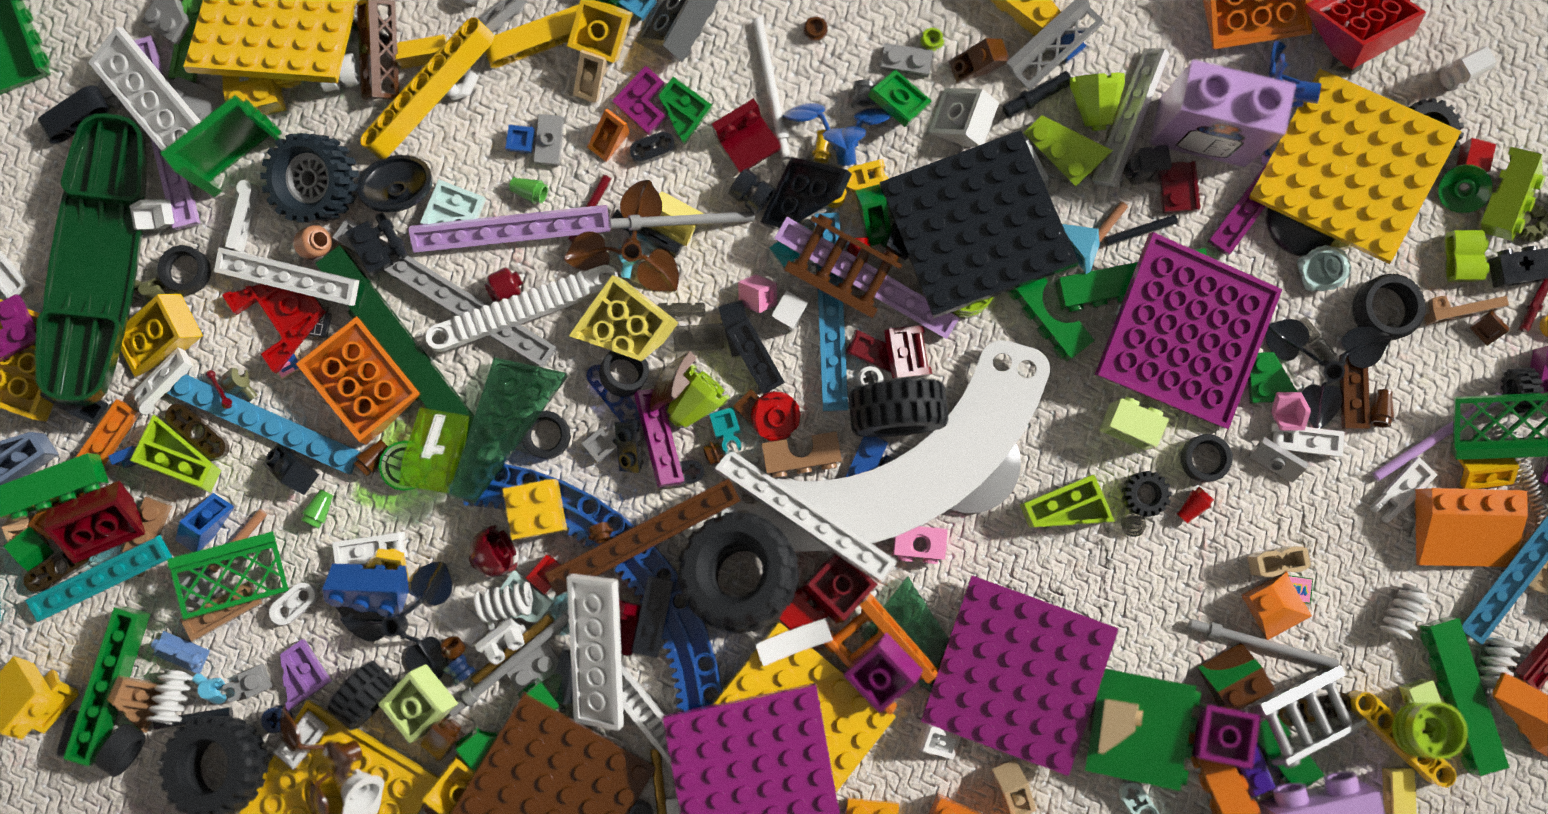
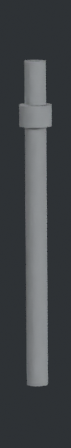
M749 211L654 217L629 215L628 218L609 219L608 224L609 229L628 228L631 231L641 230V227L748 222L755 220V214Z
M567 613L562 614L475 687H469L461 694L462 697L457 701L458 704L449 714L454 717L466 706H472L477 702L483 692L568 624L569 615Z
M1190 619L1188 623L1189 629L1207 633V636L1211 638H1225L1326 667L1339 665L1338 659L1226 629L1218 623L1210 622L1208 624L1194 619Z

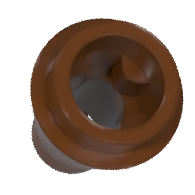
M1377 390L1370 410V425L1388 428L1395 421L1393 392L1391 390Z
M380 439L376 444L355 456L357 459L353 464L367 477L371 473L374 474L379 467L380 456L387 445Z

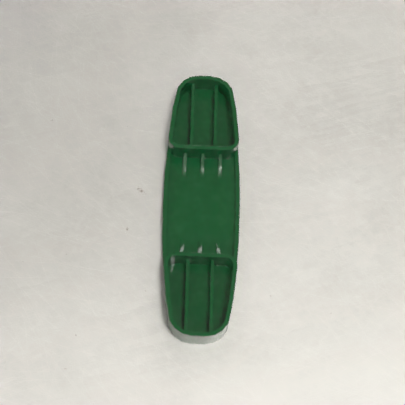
M94 114L85 118L78 125L61 178L63 195L51 246L43 311L37 319L35 371L36 383L40 390L54 402L64 405H92L100 401L107 394L116 369L133 298L143 230L134 229L130 205L146 198V141L137 124L131 119L120 115Z

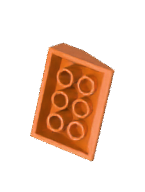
M1203 0L1212 49L1312 34V20L1304 8L1311 0Z
M357 316L296 363L355 438L365 445L382 433L420 395L419 391Z
M1453 488L1415 489L1416 565L1507 567L1517 554L1528 517L1527 491Z

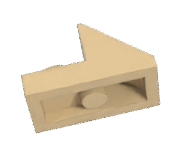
M584 50L580 51L573 91L574 96L595 103L598 101L603 76L609 69L605 57Z

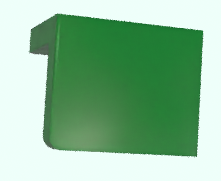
M31 527L25 529L3 546L27 572L54 553Z

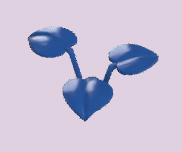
M1275 41L1270 55L1269 78L1280 81L1285 80L1288 83L1296 84L1293 99H1297V102H1293L1291 108L1296 106L1303 107V102L1318 104L1321 83L1300 81L1283 75L1282 73L1288 64L1285 62V54L1282 52L1287 46L1281 41ZM1266 149L1264 151L1265 154L1271 156L1269 149Z
M805 103L797 105L782 115L783 119L786 118L795 122H805L816 117L821 119L826 129L823 133V138L832 144V149L836 150L837 164L840 166H849L857 162L855 147L858 146V141L866 135V130L861 128L863 124L875 125L892 117L883 108H866L854 115V119L857 120L856 126L830 129L825 115L822 113L825 111V106L820 104Z

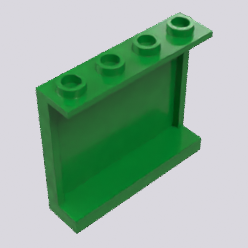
M0 0V95L51 75L48 67L50 65L49 58L40 46L42 39L33 28L32 22L34 18L23 0Z
M234 95L160 153L177 174L211 196L216 197L223 191L215 183L214 179L270 135L275 140L281 139L279 135L282 134V131L265 114H262L256 106L254 107L248 99L242 101L238 96Z
M1105 668L1097 692L1085 771L1176 791L1181 790V785L1187 786L1189 770L1184 769L1185 759L1191 760L1193 744L1188 743L1189 733L1195 734L1197 718L1192 717L1193 707L1199 708L1201 692L1196 691L1197 685ZM1111 699L1139 704L1138 710L1143 711L1141 727L1136 726V730L1104 754L1098 753L1105 700Z

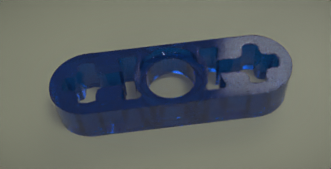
M600 364L591 366L586 373L587 381L620 422L627 423V420H630L629 418L624 420L623 417L626 414L621 408L618 411L615 410V407L622 405L625 399H627L629 402L624 405L630 411L635 409L636 412L633 415L638 423L640 417L637 405L630 397H620L617 402L608 401V391L604 388L601 392L599 388H602L603 385L598 380L594 382L592 380L595 377L593 372L596 370L599 372Z

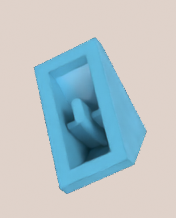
M1063 224L1079 262L1078 265L1086 274L1091 272L1100 245L1099 229Z

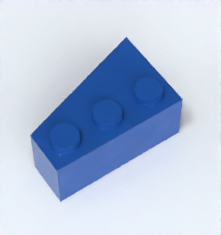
M362 564L331 565L322 588L325 603L334 607H350L359 612H375L384 617L400 614L403 611L409 593L406 566H398L397 570H386L384 565H376L375 569H362Z

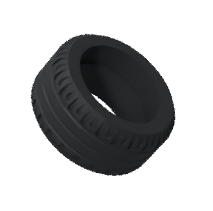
M1384 274L1367 281L1358 289L1352 303V312L1358 327L1366 326L1380 329L1392 337L1391 341L1413 333L1421 325L1426 313V303L1420 287L1414 281L1408 279V277L1400 274ZM1379 288L1394 291L1403 301L1405 314L1403 321L1397 328L1384 325L1374 314L1372 302Z

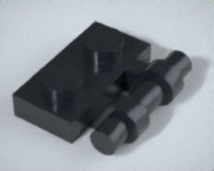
M383 212L375 216L378 226L372 228L367 220L345 232L370 276L392 266L393 263L389 258L392 254L396 253L399 259H403L408 255L404 248L405 243L402 238H398L393 230L394 225L392 221L387 219ZM383 235L389 241V244L384 247L378 239Z

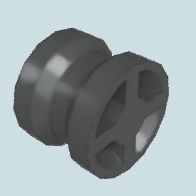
M872 80L854 81L853 89L855 90V95L852 97V103L858 106L875 105L876 102L867 95L877 83Z

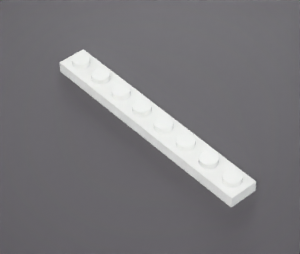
M729 450V454H726L715 467L716 473L725 479L729 478L732 484L878 583L882 584L896 565V560L732 450Z

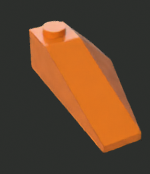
M1501 672L1491 694L1506 715L1512 717L1518 725L1516 728L1520 733L1526 735L1530 741V746L1548 757V694L1505 672Z

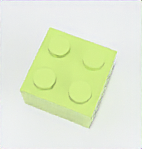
M1125 397V399L1121 398L1110 403L1099 431L1145 451L1158 447L1169 419L1162 416V411L1152 407L1145 409L1139 406V401Z
M427 664L409 672L378 703L410 744L425 736L434 723L442 720L458 704Z

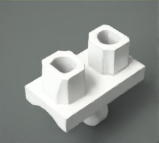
M511 618L508 620L504 619L502 622L492 619L488 622L490 631L485 634L486 637L475 644L478 652L485 654L489 662L499 664L505 659L503 650L506 647L511 650H518L524 645L522 634L527 631L526 627L517 624Z

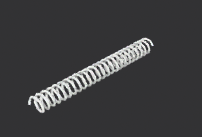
M1510 420L1502 423L1503 426H1508L1506 427L1507 429L1514 424L1510 423ZM1512 432L1515 436L1519 434L1518 432ZM1521 457L1523 459L1517 461V463L1525 464L1520 465L1519 469H1526L1519 471L1518 474L1529 472L1520 476V478L1531 477L1521 483L1532 482L1523 488L1536 486L1526 490L1527 493L1537 491L1527 497L1538 496L1529 502L1542 500L1532 504L1531 507L1543 505L1533 511L1545 510L1535 514L1536 517L1548 514L1547 503H1543L1546 499L1542 498L1544 495L1540 493L1542 489H1539L1540 485L1536 484L1538 480L1534 479L1536 477L1533 474L1534 470H1529L1532 466L1528 465L1530 463L1529 460H1526L1528 457ZM1546 516L1537 519V521L1543 520Z

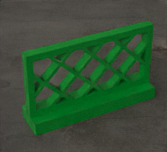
M1548 393L1454 397L1451 453L1456 460L1548 457V437L1540 433L1548 425V414L1540 408L1548 401ZM1520 401H1528L1533 407L1523 416L1513 409ZM1493 402H1500L1505 408L1495 417L1485 410ZM1473 403L1478 409L1468 418H1465L1461 414V404ZM1539 410L1547 418L1534 428L1526 420ZM1511 411L1519 419L1507 429L1499 420ZM1483 412L1491 421L1479 430L1471 422ZM1460 418L1464 420L1462 424H1460ZM1522 423H1525L1532 429L1525 438H1517L1512 433ZM1495 424L1505 431L1497 439H1490L1485 435ZM1468 425L1478 432L1470 440H1460V432Z
M273 531L167 559L183 620L289 590ZM273 549L275 559L270 567L256 561L261 551ZM256 553L253 559L247 555ZM242 556L251 561L244 574L230 568L237 557ZM230 560L227 566L220 563L222 561ZM215 563L225 568L217 582L203 575L207 567ZM254 563L267 570L260 583L246 577ZM275 563L277 564L278 572L272 570ZM203 567L200 573L194 570ZM189 570L198 575V577L189 589L180 584L178 573ZM228 570L241 577L234 590L220 584ZM272 572L280 577L282 587L270 590L262 584L269 573ZM201 577L215 584L207 598L193 591ZM244 579L257 585L252 596L244 597L236 592ZM218 586L231 593L223 604H217L210 600ZM260 588L266 590V592L257 594ZM182 589L188 591L185 597L183 596ZM191 593L205 600L199 610L188 613L185 602ZM234 595H236V596H238V597L241 598V599H237V600L231 601V599L233 598ZM207 602L214 605L212 607L204 608Z

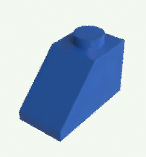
M215 493L211 494L179 521L175 541L192 552L200 551L214 539L233 511L234 506Z

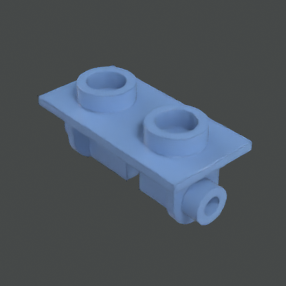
M163 631L160 640L155 639L151 645V648L154 649V656L197 674L201 673L211 651L166 631Z

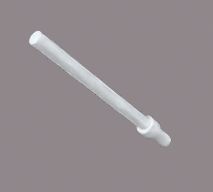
M757 17L753 19L775 128L773 134L781 144V150H779L781 160H787L791 158L787 143L789 139L788 130L784 128L762 17Z

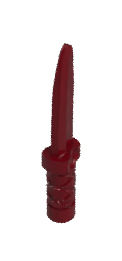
M1548 279L1542 282L1533 300L1529 302L1527 314L1518 328L1520 331L1528 333L1535 317L1542 311L1544 307L1542 303L1548 293Z

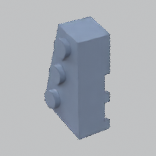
M28 432L0 441V485L33 473L59 455L46 434Z

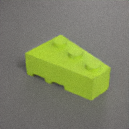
M1043 115L1024 132L1076 187L1113 152V150Z
M1510 147L1509 149L1510 162L1507 169L1500 172L1499 178L1502 179L1496 192L1492 193L1481 221V230H1484L1485 234L1513 241L1516 233L1520 234L1525 225L1523 217L1526 211L1531 212L1536 200L1533 196L1536 190L1542 189L1546 176L1543 175L1542 154L1516 147Z
M154 414L130 460L140 467L211 493L222 471Z
M1095 474L1019 504L1029 528L1115 522Z

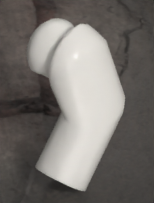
M467 71L463 82L455 84L446 95L452 100L469 96L479 76L472 71Z

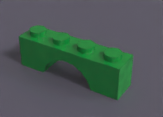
M1046 278L1007 291L1014 301L1018 300L1023 306L1021 309L1023 314L1029 320L1033 319L1038 325L1037 331L1045 340L1049 339L1054 347L1052 349L1061 360L1064 358L1066 362L1095 341L1080 321L1064 323L1055 320L1048 314L1043 304V291L1048 282Z
M536 678L518 693L519 698L525 692L555 710L559 707L554 696L539 678ZM475 727L455 743L457 752L474 772L499 731L490 732Z

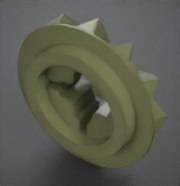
M1534 203L1531 212L1526 211L1523 217L1525 225L1520 234L1516 233L1517 237L1526 242H1537L1543 240L1548 235V212H1546L1544 206ZM1531 218L1539 219L1535 226H1525Z

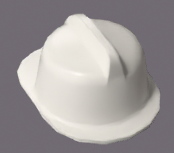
M354 769L351 777L341 787V796L344 802L343 814H377L384 788L383 779L377 775L371 776L368 773L361 772L359 769Z

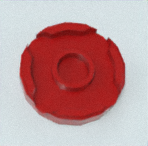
M779 391L764 393L756 400L751 412L753 428L758 435L769 441H780L789 438L799 426L801 417L797 402L790 395Z

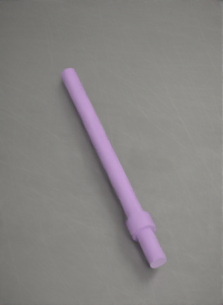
M1493 402L1485 410L1489 413V409L1500 402ZM1473 404L1470 406V410L1462 415L1468 418L1478 408ZM1482 412V413H1481L1479 416H1477L1476 418L1480 419V418L1483 417L1485 414ZM1460 418V424H1462L1464 420ZM1453 421L1373 472L1374 478L1380 481L1453 433Z

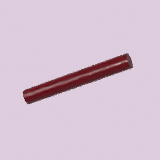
M602 175L585 207L598 205L611 181L609 176ZM578 235L569 236L568 239L573 242Z

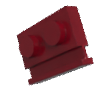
M1196 161L1172 162L1171 169L1159 180L1163 214L1199 211L1201 206Z
M1546 633L1515 671L1520 675L1521 681L1538 690L1548 680V633Z

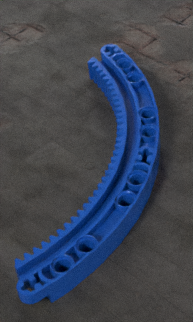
M476 460L460 461L454 467V477L457 481L464 483V493L461 494V499H463L465 506H473L474 504V506L482 507L484 504V507L492 508L494 505L495 509L504 508L507 511L503 493L504 488L524 485V479L529 474L534 475L535 482L550 479L558 480L567 530L569 529L568 535L575 536L578 533L577 541L582 542L586 539V547L594 545L595 548L603 544H596L595 541L588 538L590 535L588 529L595 524L602 522L609 524V520L613 517H618L621 520L620 529L613 531L609 535V540L636 527L625 516L599 498L568 482L531 469L498 462ZM465 465H467L468 469L474 470V474H469L467 479H465L464 475H460V470H464ZM503 468L506 472V477L498 482L495 479V472L497 469ZM588 500H593L596 503V510L592 514H587L584 511V504ZM654 546L648 549L646 553L642 552L617 565L615 572L624 571L622 580L630 578L631 581L628 587L637 586L634 595L642 594L644 598L648 576L658 578L660 569L667 568L670 570V580L674 581L662 639H667L668 641L663 645V648L671 649V652L666 657L674 658L669 667L677 668V671L672 674V678L679 679L674 684V688L681 690L675 696L676 698L683 699L678 702L677 708L687 711L710 706L714 700L706 699L704 690L708 687H713L718 691L719 695L723 689L717 658L707 627L688 606L678 608L675 605V596L682 594L678 584L677 571L660 550ZM706 656L712 660L713 665L711 669L703 670L699 667L698 661L701 657Z

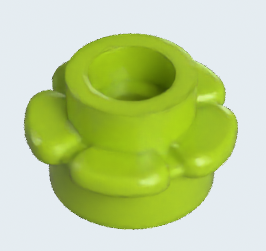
M928 28L923 31V36L920 37L922 47L934 52L943 46V33L939 29Z

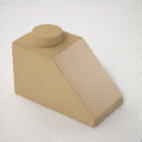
M1111 699L1105 700L1098 753L1104 754L1136 730V726L1141 727L1143 711L1138 710L1139 704Z
M1016 759L1001 763L998 767L992 769L997 786L1010 814H1031L1037 811L1028 781Z

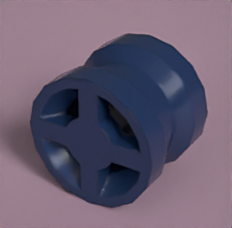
M464 654L443 669L446 675L452 677V683L455 687L476 671L473 666L468 665Z
M275 706L263 713L261 725L268 733L280 732V715L282 708L286 706ZM286 708V711L289 713V715H290V716L292 717V719H293V714H292L291 710H287V708Z

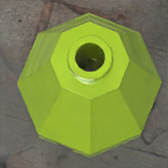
M1116 72L1111 73L1109 76L1105 73L1070 77V88L1085 127H1092V131L1107 130V125H1113L1125 85V73Z
M694 364L683 374L689 381V384L675 400L671 401L667 410L670 414L669 420L679 428L681 426L686 428L725 405L730 399L728 394L722 395L725 391L723 387L703 370L700 374L695 372L698 367Z

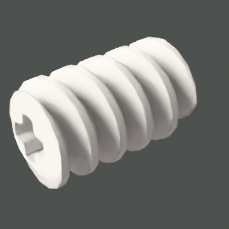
M525 582L524 590H521L520 585L517 583L514 585V592L511 591L508 585L505 586L504 594L501 593L499 587L494 589L493 596L489 589L485 590L484 597H482L480 591H477L474 601L480 619L487 623L491 619L497 621L501 617L508 619L511 615L518 617L521 613L523 615L530 614L533 595L530 584Z
M1403 583L1402 586L1405 590H1399L1397 594L1401 599H1394L1393 605L1396 608H1389L1388 610L1392 617H1384L1383 621L1387 626L1381 625L1379 628L1393 637L1402 640H1412L1413 637L1407 631H1417L1418 628L1412 622H1422L1417 613H1427L1422 604L1431 605L1432 601L1426 597L1427 594L1423 590L1411 584Z
M1499 636L1487 639V642L1493 647L1484 648V652L1490 657H1481V661L1487 666L1478 667V671L1484 675L1479 676L1482 686L1494 690L1501 672L1514 676V673L1507 668L1508 666H1517V663L1510 658L1520 657V654L1514 650V647H1523V644Z
M160 668L167 674L159 675L157 678L164 685L155 686L154 689L160 692L161 695L152 696V700L158 703V705L149 707V710L155 713V716L146 717V720L173 725V722L182 720L175 713L185 709L178 702L186 701L188 698L181 694V691L190 690V687L184 684V681L193 680V677L184 672Z

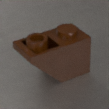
M985 38L948 62L956 83L959 84L997 70L1007 64L1006 62L1010 58L1002 39Z
M444 718L433 724L420 745L438 761H441L465 734L461 731L462 727L457 721L452 718L449 720Z

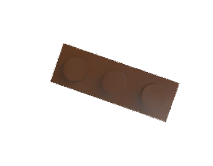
M1347 356L1346 364L1344 365L1345 374L1340 380V391L1342 393L1341 428L1370 429L1368 368H1359L1352 365Z

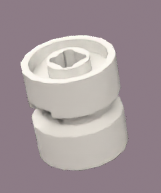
M352 53L344 55L338 84L320 82L325 92L338 90L341 85H344L345 88L360 85V72L357 61Z

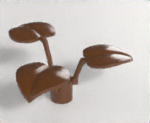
M642 180L633 184L623 194L620 201V211L624 218H628L629 215H640V217L660 216L662 200L650 180ZM637 230L632 231L631 238L623 241L620 249L612 246L605 247V239L599 233L593 231L583 232L573 240L564 257L565 262L583 271L608 265L610 257L607 251L616 252L618 255L622 254L623 258L629 262L644 259L645 261L641 262L637 268L638 280L644 287L655 291L675 292L678 288L679 272L673 256L662 249L653 250L649 257L642 254L641 243L636 239Z
M283 707L279 726L282 740L288 750L293 753L297 751V748L299 750L324 749L329 772L317 780L315 784L312 780L306 781L304 796L312 814H328V803L325 795L320 790V786L330 777L335 784H343L350 773L353 763L362 759L361 747L356 740L342 745L339 742L335 743L333 741L316 745L302 744L300 742L301 734L296 723L286 711V707Z

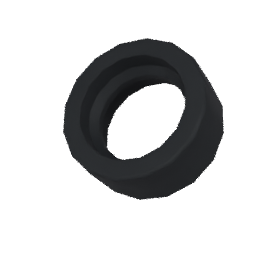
M186 245L173 246L166 250L160 257L157 266L158 277L163 285L172 291L186 295L202 290L209 282L211 275V266L207 257L197 249ZM182 256H191L198 264L196 276L187 284L175 282L171 275L174 262Z
M610 351L605 356L599 369V378L603 387L611 394L619 397L634 395L644 386L649 375V366L646 359L639 361ZM625 360L633 364L638 371L637 380L632 384H623L614 379L610 373V366L613 361Z
M547 410L538 411L530 415L523 423L521 430V440L525 449L533 456L542 459H551L563 454L571 439L570 428L566 420L557 413ZM544 420L553 421L557 424L561 434L558 444L547 450L539 449L534 445L531 438L533 427Z
M1203 434L1191 438L1184 445L1181 451L1180 463L1184 472L1191 479L1198 482H1213L1223 478L1229 472L1232 466L1233 454L1230 446L1223 438L1213 434ZM1211 444L1218 449L1221 461L1219 467L1214 472L1203 473L1194 467L1192 453L1198 445Z
M129 724L121 726L103 745L95 765L112 777L119 776L136 759L145 743L146 736Z

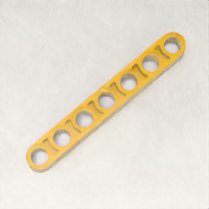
M471 17L467 19L364 131L360 139L361 145L379 159H385L391 155L489 48L494 40L493 33L478 18Z

